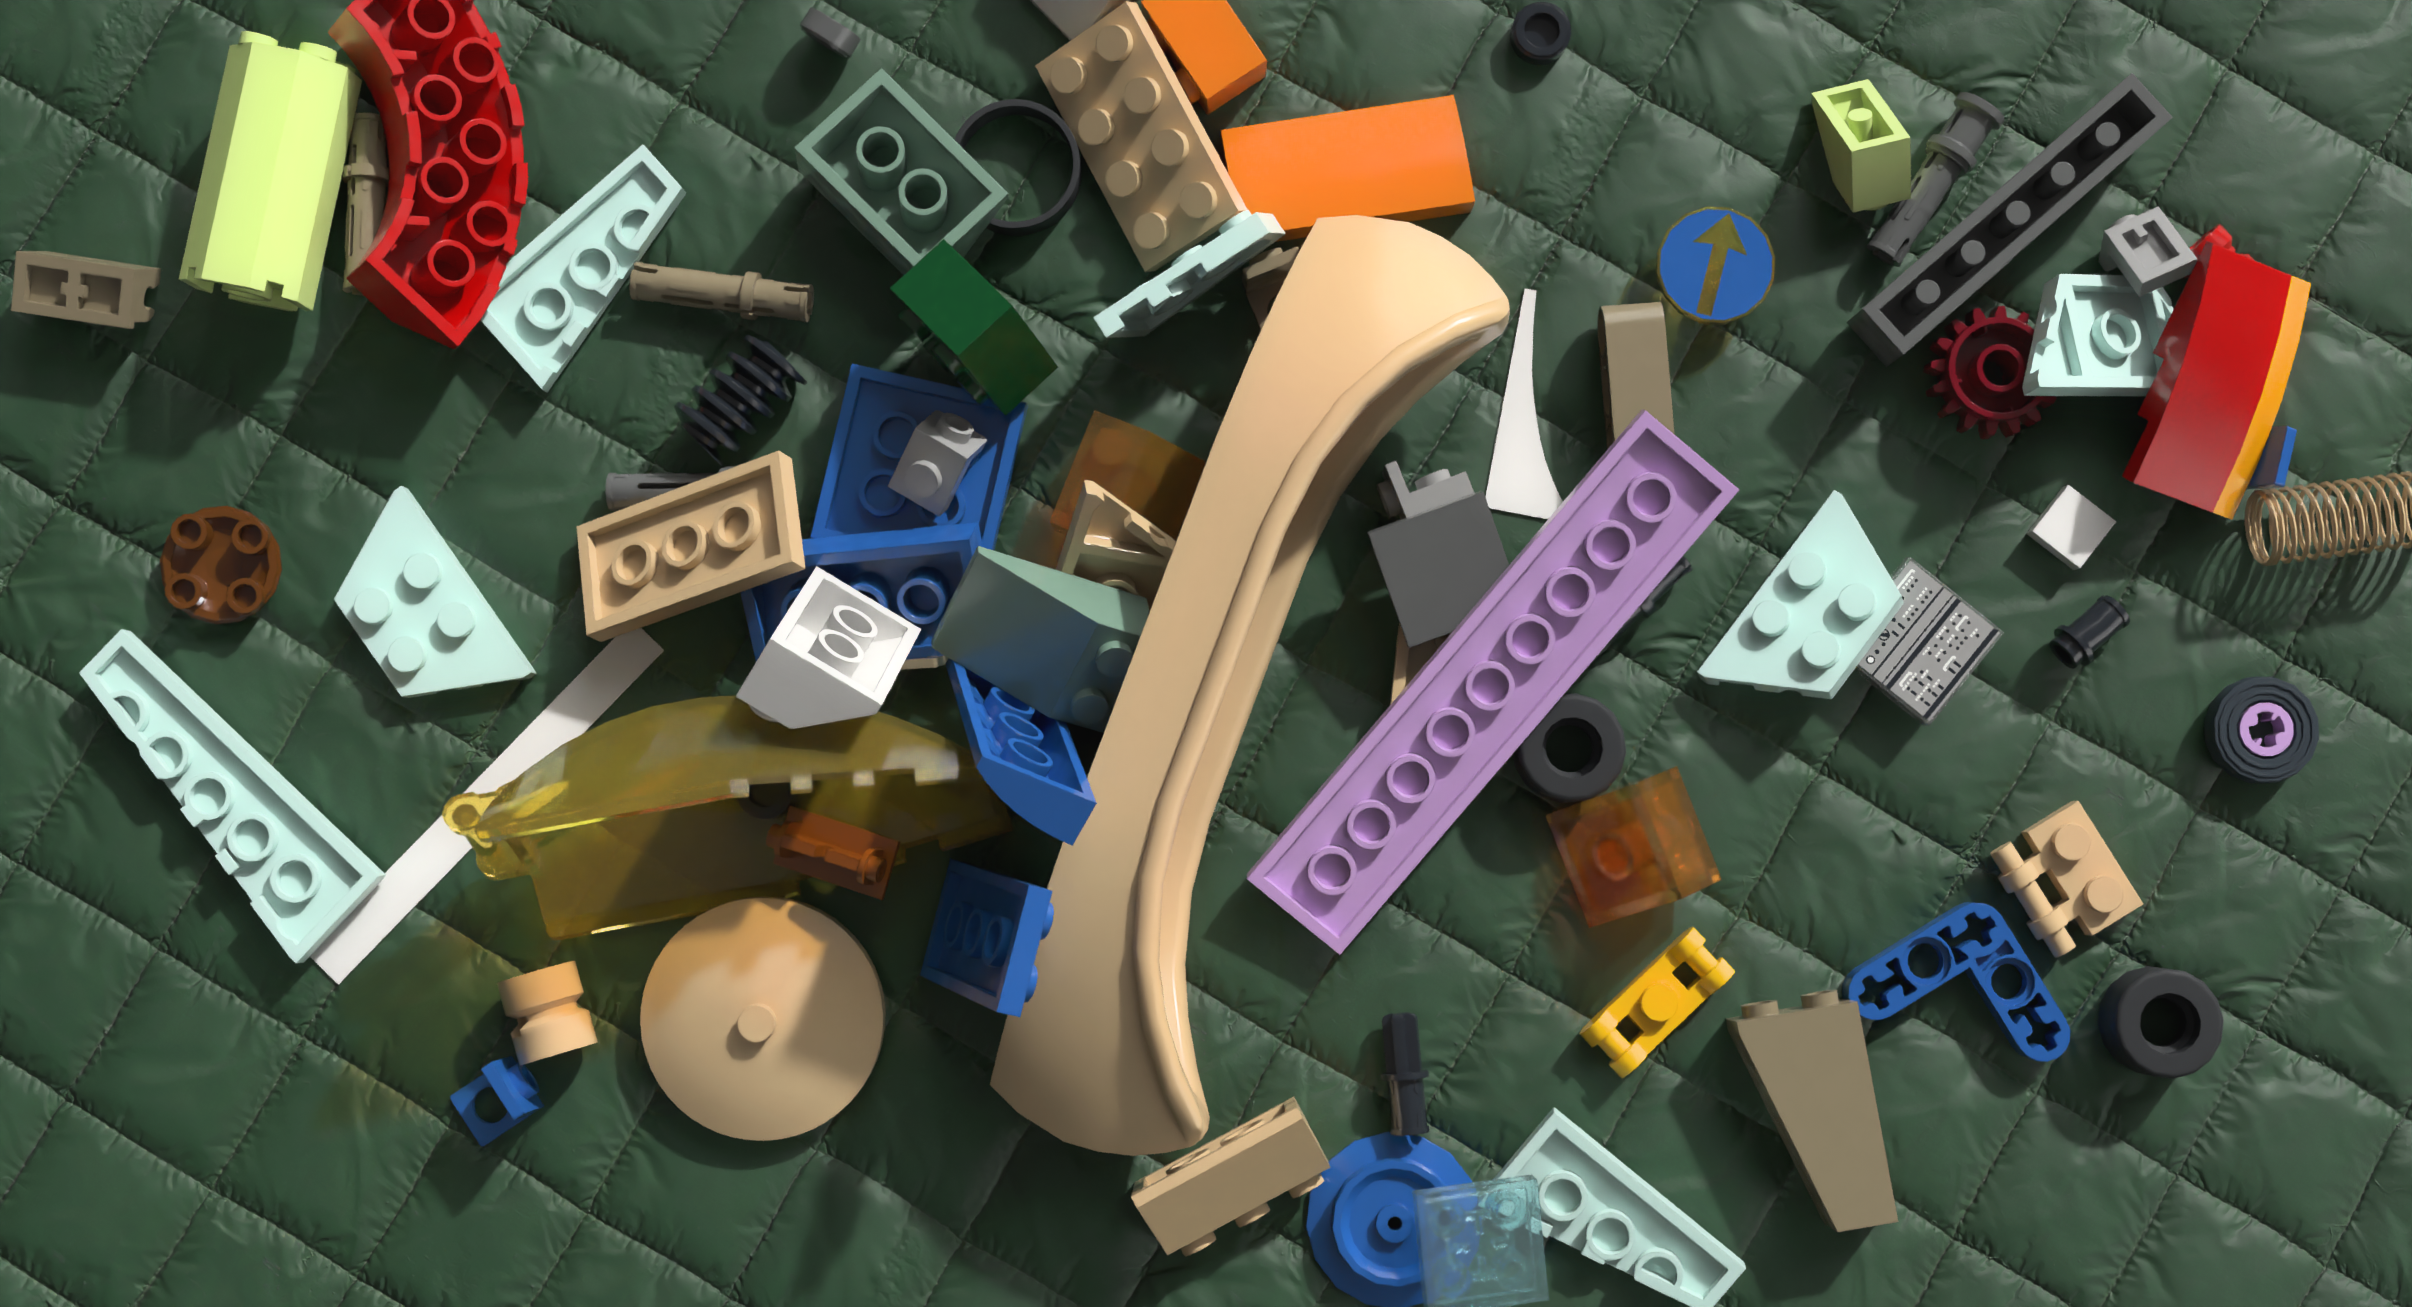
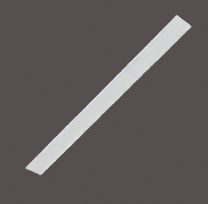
M642 628L616 636L385 873L386 877L310 957L339 985L664 650Z

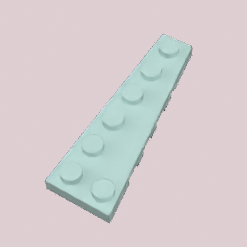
M121 629L79 672L125 736L139 748L140 756L157 779L165 782L182 805L180 809L193 827L199 828L216 851V859L228 875H233L252 900L251 906L295 963H304L386 877L382 870L131 631Z

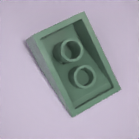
M977 546L931 640L932 648L1047 717L1104 733L1148 618L1149 607L1145 597Z

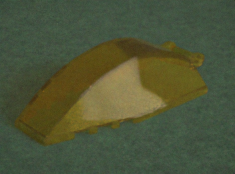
M736 695L701 697L652 706L607 721L562 744L521 773L516 779L498 787L496 791L482 794L469 792L452 797L447 801L442 812L443 820L449 829L455 834L463 835L477 853V866L486 878L490 880H504L525 875L532 877L543 921L546 924V932L551 940H563L701 915L714 907L742 898L758 896L791 898L801 895L800 881L811 878V876L773 864L775 858L774 848L766 845V837L770 827L774 823L783 825L787 814L774 819L755 818L746 813L737 801V798L749 797V785L790 782L791 794H799L794 807L901 841L894 866L907 863V848L939 839V847L944 852L1013 831L1012 819L1007 804L998 797L976 768L972 751L935 732L877 712L875 715L789 729L779 722H772L761 718L752 711L749 704L735 697Z

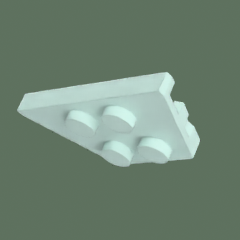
M2059 274L2046 282L2022 386L2024 396H2146L2164 360L2153 354V351L2174 310L2172 301L2164 288H2158L2139 297L2125 276Z
M400 486L394 490L334 600L401 697L411 698L436 694L439 691L462 690L509 680H525L536 675L537 673L409 489Z
M1835 490L1832 492L1697 671L1702 681L1711 685H1719L1720 681L1753 685L1755 690L1776 693L1794 690L1803 696L1832 699L1904 604L1899 590L1842 494Z

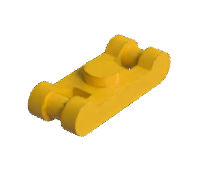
M1693 926L1677 937L1600 1010L1579 1033L1591 1047L1598 1044L1612 1059L1609 1062V1066L1620 1078L1626 1077L1635 1070L1662 1040L1703 1001L1720 989L1735 973V970L1723 957L1716 960L1703 946L1706 939ZM1683 962H1686L1698 975L1687 987L1672 974ZM1626 1016L1641 1030L1629 1042L1616 1029L1618 1023Z

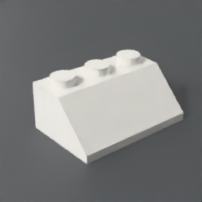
M816 566L735 697L749 704L752 711L761 718L772 722H779L789 729L875 715L882 706L921 629Z

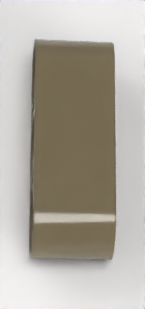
M1661 302L1599 306L1597 328L1607 450L1642 409L1646 410L1674 434L1666 326Z

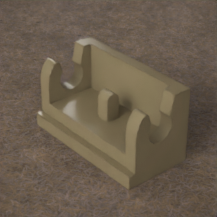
M16 251L11 311L133 329L135 322H148L154 316L155 310L144 306V295L147 288L153 289L160 285L161 268L49 251Z

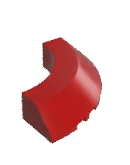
M354 0L327 33L345 51L359 70L376 103L387 140L389 188L384 214L375 238L361 262L346 279L392 322L452 349H456L483 317L500 288L499 283L506 269V263L515 254L518 242L516 235L520 223L521 209L526 203L528 163H524L521 129L525 125L516 84L510 83L507 70L499 54V49L502 47L496 32L490 33L473 3L475 0Z

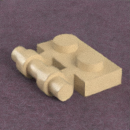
M2079 801L2069 802L2021 832L2033 851L2031 855L2023 860L2011 842L1999 846L1990 853L2002 872L1998 876L1999 881L2007 893H2015L2030 917L2026 924L2037 940L2044 939L2055 958L2068 953L2076 947L2064 927L2072 919L2075 918L2085 935L2093 936L2143 905V902ZM2044 872L2047 873L2062 897V900L2052 906L2035 881Z

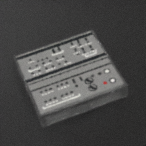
M1907 557L1890 576L1899 590L1904 604L1854 670L1925 727L1931 725L2004 632L1915 560Z

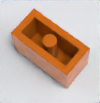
M1227 0L1141 1L1142 14L1163 53H1166L1177 69L1174 73L1191 104L1198 100L1207 115L1266 77L1267 59Z

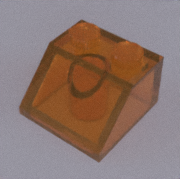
M1094 410L1050 519V524L1054 531L1067 535L1084 480H1088L1098 484L1177 541L1206 461L1150 431Z
M1677 766L1604 792L1590 800L1581 801L1545 815L1589 928L1683 899L1722 880Z

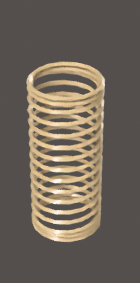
M2405 471L2399 475L2397 473H2389L2386 476L2380 474L2374 475L2373 478L2369 476L2361 477L2359 480L2356 478H2349L2346 481L2340 479L2334 480L2333 483L2329 481L2321 482L2319 485L2309 483L2305 487L2300 484L2294 485L2292 489L2285 486L2279 490L2275 488L2254 490L2248 498L2245 508V531L2250 551L2261 565L2271 566L2277 565L2279 560L2284 564H2288L2293 558L2297 562H2303L2306 557L2310 560H2317L2320 555L2324 559L2331 558L2333 553L2337 557H2344L2346 552L2350 555H2357L2360 550L2368 554L2373 549L2378 552H2384L2387 547L2391 550H2398L2400 545L2405 549L2411 548L2412 530L2408 519L2407 499L2409 496L2412 518V485L2410 487L2412 473ZM2399 481H2400V482L2402 483V485L2404 486L2403 492H2402V498H2401L2400 493H2399V491H2398V489H2397V485H2398ZM2385 483L2391 488L2389 500L2383 490ZM2372 485L2377 490L2375 502L2370 493ZM2359 486L2364 492L2362 498V505L2360 503L2358 495L2356 494ZM2345 489L2350 493L2349 507L2343 496ZM2332 490L2337 496L2335 509L2330 499ZM2319 492L2324 498L2322 513L2316 500ZM2305 494L2310 499L2309 514L2303 502ZM2292 495L2297 502L2295 516L2290 505ZM2278 498H2280L2283 503V512L2281 511L2280 505L2278 503ZM2394 498L2396 499L2399 510L2400 534L2398 533L2395 522ZM2381 500L2386 515V535L2381 520ZM2264 502L2269 509V533L2273 547L2270 557L2265 549L2262 536L2261 519ZM2368 503L2373 520V537L2368 523ZM2354 505L2356 506L2359 520V537L2355 526ZM2341 507L2346 524V539L2342 529ZM2328 510L2332 524V540L2328 527ZM2314 512L2316 513L2318 523L2319 542L2315 530ZM2301 514L2305 528V541L2302 532ZM2288 517H2289L2290 528H2291V540H2290L2289 529H2288ZM2392 533L2397 541L2396 544L2390 543ZM2405 533H2407L2409 539L2411 540L2408 543L2403 542L2405 538ZM2379 535L2384 543L2383 546L2377 545ZM2365 536L2370 544L2368 548L2363 546ZM2338 537L2344 548L2342 551L2336 550ZM2352 538L2357 546L2356 549L2350 548ZM2311 539L2317 551L2316 554H2311L2309 552L2311 546ZM2325 540L2330 549L2328 553L2323 551ZM2298 541L2303 551L2302 556L2296 554ZM2285 544L2290 554L2288 558L2283 556Z

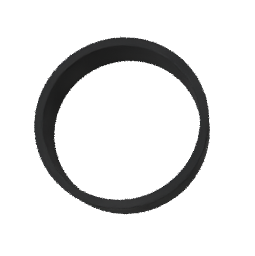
M1009 99L994 102L975 112L961 126L954 140L965 149L971 137L985 124L1011 115H1024L1040 119L1055 128L1066 140L1073 155V173L1070 184L1060 201L1049 211L1036 218L1025 221H1003L993 218L986 227L993 232L1003 235L1023 236L1038 233L1049 228L1068 212L1080 188L1082 167L1076 140L1067 124L1056 113L1032 101Z

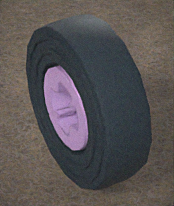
M2247 677L2226 686L2211 702L2204 720L2205 743L2213 761L2228 775L2248 783H2277L2296 775L2312 759L2319 740L2318 717L2310 699L2295 685L2275 677ZM2258 713L2262 714L2261 722L2271 721L2273 726V733L2266 735L2264 738V747L2260 746L2261 738L2252 739L2249 734V727L2258 724Z

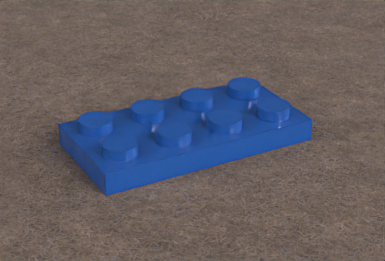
M950 859L920 976L995 1012L1021 1017L1024 1002L1027 1003L1032 998L1037 984L1038 972L1034 962L1039 942L1047 937L1052 926L1054 908L1050 900L1053 891L974 864Z

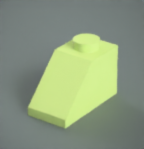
M1866 79L1811 93L1812 106L1833 183L1852 212L1878 210L1888 204L1911 199L1910 136L1870 80Z

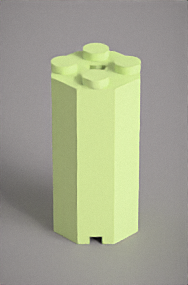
M242 31L239 43L229 46L179 280L195 289L208 293L213 292L214 283L222 284L221 290L229 293V299L286 311H297L298 307L304 311H313L362 80L355 75V68L336 61L337 52L335 50L308 42H301L299 50L278 46V41L274 38L249 31Z

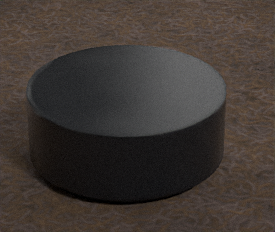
M1548 2L1531 3L1520 10L1514 19L1510 32L1512 48L1519 58L1529 64H1550L1559 59L1565 52L1571 37V25L1565 12L1558 6Z
M764 758L750 762L741 770L735 784L736 798L741 808L749 815L759 819H774L787 814L789 807L796 804L800 791L799 780L794 770L785 762L777 759Z

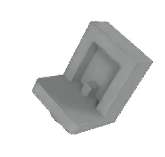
M935 410L915 428L888 487L940 517L948 509L971 460L982 451L987 439L975 432L973 426L964 418L952 413H943Z

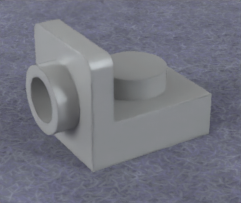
M2158 206L2138 216L2134 214L2124 216L2114 222L2107 230H2104L2098 262L2105 271L2118 267L2138 296L2141 297L2190 275L2195 267L2197 258Z
M1396 461L1384 465L1382 475L1385 481L1377 484V490L1389 518L1399 515L1400 520L1474 493L1466 471L1451 477L1448 469H1442L1414 482L1417 490L1409 493Z

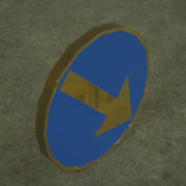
M1707 206L1686 213L1666 231L1657 250L1656 277L1663 296L1679 314L1698 323L1724 325L1745 318L1765 300L1774 281L1775 254L1768 235L1751 217L1732 208Z

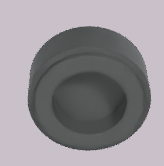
M813 7L809 8L800 23L801 31L843 58H851L861 41L848 28Z

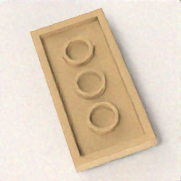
M1124 2L1035 65L1145 272L1158 270L1219 230L1232 217L1247 210L1137 3Z
M779 450L577 526L586 635L600 642L806 569L792 458Z

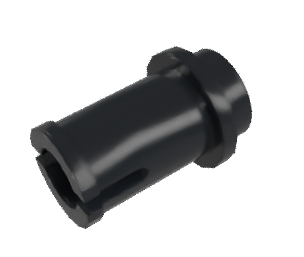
M2102 595L2095 604L2069 626L2060 625L2054 630L2055 638L2050 641V648L2054 655L2069 668L2075 669L2080 664L2084 666L2089 665L2093 662V653L2119 630L2130 624L2129 615L2114 598Z

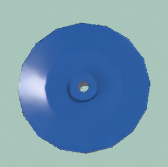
M1383 1132L1354 1140L1328 1161L1330 1168L1321 1172L1324 1182L1310 1191L1306 1228L1315 1260L1338 1289L1366 1305L1410 1307L1434 1300L1461 1279L1478 1247L1481 1211L1479 1205H1477V1197L1472 1180L1450 1152L1422 1136H1393L1391 1132ZM1391 1217L1401 1219L1399 1225L1395 1227L1388 1225V1221Z

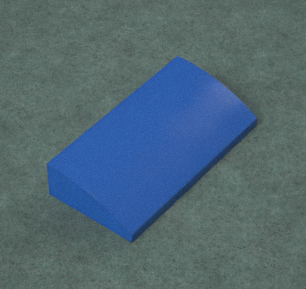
M973 522L802 539L806 569L741 592L756 661L758 660L816 566L921 629L906 659L943 656V654L932 648L931 640L977 546L983 547L979 523Z
M948 658L945 664L976 768L998 797L1014 812L1050 836L1073 846L1097 803L1067 723L1047 717Z

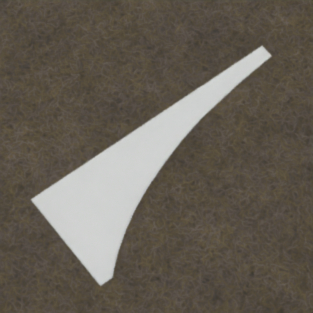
M1525 288L1485 497L1491 509L1549 519L1563 501L1545 461L1538 430L1532 380L1536 290Z

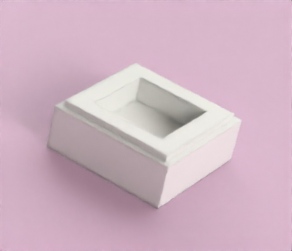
M2070 485L2061 488L2026 534L2071 569L2076 570L2082 567L2116 521Z

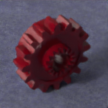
M1997 306L1990 311L1988 318H1985L1981 309L1975 308L1965 315V324L1956 318L1944 327L1949 339L1939 337L1931 343L1929 348L1940 359L1926 364L1923 372L1931 376H1937L1938 383L1928 389L1926 394L1927 397L1942 396L1946 402L1937 413L1940 418L1949 416L1952 413L1960 417L1957 422V432L1962 434L1974 424H1977L1980 439L1987 440L1995 435L1999 426L2000 431L2007 438L2020 432V422L2030 427L2042 419L2036 407L2047 408L2054 404L2057 399L2055 396H2024L2022 386L2035 329L2027 324L2029 314L2022 312L2015 318L2007 317L2005 306ZM1989 360V362H1995L1997 367L2000 366V372H2003V382L2000 386L1992 384L1983 373L1984 361Z

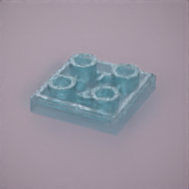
M1532 1174L1412 1191L1424 1307H1506L1549 1300L1538 1182Z

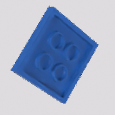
M852 364L810 537L820 538L978 522L982 546L994 551L1027 413V403L1020 402L1005 416L989 399L981 406L978 405L963 388ZM935 410L943 413H952L964 418L973 426L975 432L987 439L982 451L971 460L948 509L940 517L888 487L915 428Z

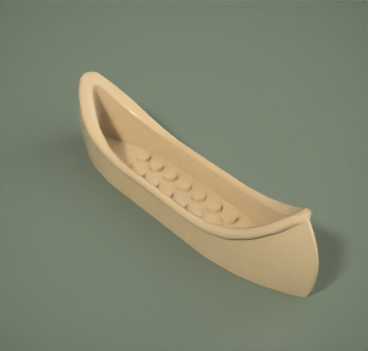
M1359 215L1317 218L1273 303L1213 443L1087 776L1097 804L1073 846L1065 842L1062 843L1047 889L1053 891L1050 902L1054 908V916L1047 937L1039 942L1034 962L1038 972L1034 994L1027 1003L1024 1002L1021 1017L1007 1015L990 1085L1019 1114L1063 1142L1097 1152L1136 1156L1167 1153L1191 1147L1199 1142L1208 1130L1210 1116L1198 1074L1188 1018L1185 962L1192 890L1211 817L1306 564L1340 496L1380 440L1412 406L1460 364L1500 336L1509 321L1510 309L1508 299L1495 280L1469 254L1443 237L1412 223Z

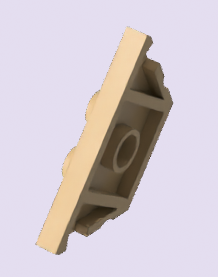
M1084 480L1056 570L1147 598L1150 613L1176 541L1095 482Z

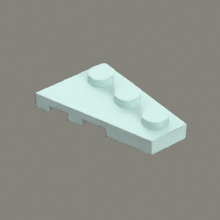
M1249 210L1243 211L1219 228L1220 236L1203 247L1198 245L1186 251L1171 264L1172 267L1152 280L1140 285L1127 296L1093 318L1106 338L1146 336L1286 233L1273 214L1260 212L1251 214Z

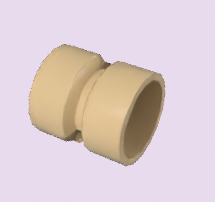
M575 961L547 967L497 983L505 1015L518 1021V1026L511 1032V1037L519 1066L598 1042L589 1010L577 1007L576 1001L584 991Z

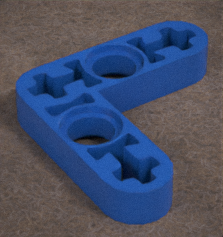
M1965 902L1953 907L1855 967L1846 975L1842 984L1843 999L1858 1001L1860 1017L1870 1020H1881L1892 1016L1965 971L2010 1045L2019 1055L2035 1061L2048 1062L2060 1057L2066 1051L2070 1042V1028L2066 1018L2001 914L1994 907L1985 903ZM1967 915L1973 919H1985L1988 926L1984 927L1981 931L1984 941L1980 944L1976 940L1967 939L1953 946L1954 951L1960 954V958L1955 961L1950 946L1937 935V932L1943 929L1945 937L1954 938L1968 928L1967 922L1964 919ZM1921 943L1931 945L1937 951L1939 957V965L1936 971L1926 978L1915 976L1908 966L1910 951ZM1892 960L1896 974L1903 982L1909 985V989L1903 993L1901 984L1893 983L1879 993L1880 999L1883 1002L1879 1007L1870 1002L1860 1003L1858 996L1865 991L1862 980L1867 977L1871 981L1882 982L1894 975L1886 967V964ZM2004 964L2015 966L2022 977V986L2019 992L2014 997L2008 999L1999 997L1991 985V977L1994 971ZM2035 997L2038 1003L2026 1008L2036 1022L2050 1023L2052 1029L2045 1034L2049 1044L2045 1048L2040 1044H2028L2026 1037L2030 1036L2033 1032L2030 1023L2025 1015L2015 1013L2010 1018L2009 1010L2026 1006Z

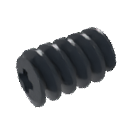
M750 335L743 339V343L750 356L748 359L731 351L725 357L732 371L731 375H727L714 368L709 372L708 375L715 388L714 392L697 385L691 389L698 405L696 409L681 402L674 406L681 422L680 425L721 466L724 463L717 450L719 445L734 452L741 448L734 433L736 428L754 435L758 432L751 416L754 411L769 419L775 415L768 399L770 395L788 402L792 398L785 382L788 378L802 385L807 384L803 376L771 344Z

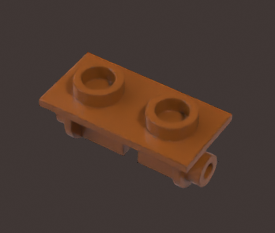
M794 806L789 807L783 825L774 823L766 837V845L774 848L775 858L773 864L880 900H884L901 842Z

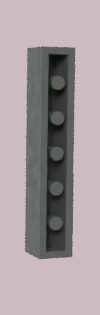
M2131 73L1846 323L1886 367L1910 350L2007 265L2014 256L2173 117L2138 78Z

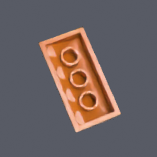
M1454 95L1221 130L1226 170L1247 210L1251 214L1255 212L1273 214L1286 233L1275 242L1307 237L1317 218L1359 215L1411 222L1471 213L1475 203L1467 152Z

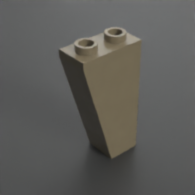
M1826 990L1801 995L1802 1006L1779 1009L1777 1000L1741 1005L1742 1016L1726 1018L1728 1032L1823 1223L1836 1232H1843L1898 1222L1858 1001L1838 999L1837 990Z

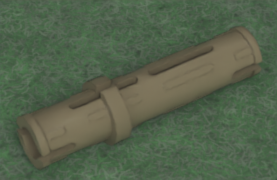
M355 113L350 135L348 165L344 166L342 172V180L347 184L348 195L345 270L342 290L346 293L352 292L353 295L360 296L364 295L346 278L361 262L375 238L384 214L386 187L389 186L386 134L380 115L375 113Z
M635 262L634 270L632 269L630 276V296L632 300L656 301L688 307L725 310L740 313L741 318L756 320L758 316H771L808 323L813 311L814 288L812 284L762 279V275L757 272L748 271L745 273V276L726 275Z

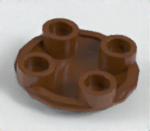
M230 506L202 508L193 514H184L178 517L171 526L170 534L166 539L160 558L162 583L165 587V596L169 603L176 608L182 609L192 618L213 624L240 622L259 612L276 592L282 573L280 546L270 528L252 513Z

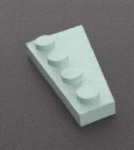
M643 144L506 263L505 272L499 283L500 288L480 319L545 392L550 390L624 284L632 269H634V263L640 261L686 195L684 189Z
M1555 1107L1552 1108L1477 1198V1205L1496 1214L1499 1211L1524 1223L1525 1228L1546 1238L1551 1236L1580 1250L1582 1255L1604 1265V1263H1607L1634 1276L1636 1281L1690 1307H1714L1746 1269L1744 1261Z

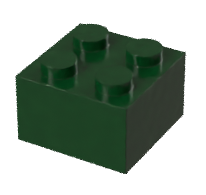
M944 239L890 287L892 292L905 306V309L898 314V317L921 342L930 337L923 345L925 350L946 372L950 370L955 376L962 372L956 378V381L980 406L989 399L1006 416L1058 368L1057 364L1013 305Z

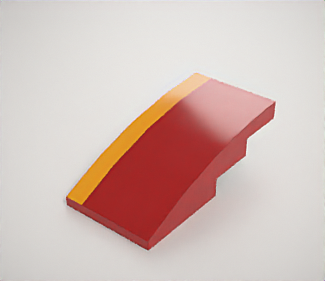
M2206 242L2153 351V354L2164 360L2137 414L2148 420V424L2122 477L2140 486L2233 520L2260 461L2283 399L2300 340L2311 283L2211 242Z

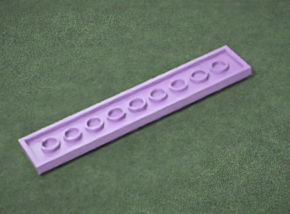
M1642 409L1249 870L1247 880L1340 955L1737 494L1739 489L1651 414Z

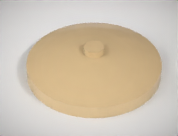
M758 896L742 898L714 907L690 921L671 938L654 962L647 978L641 1003L640 1026L642 1043L650 1069L665 1094L681 1111L702 1126L717 1133L745 1140L768 1141L789 1138L808 1132L833 1118L852 1101L866 1083L878 1060L883 1043L886 1012L884 994L876 968L867 951L848 928L823 910L807 903L782 897Z

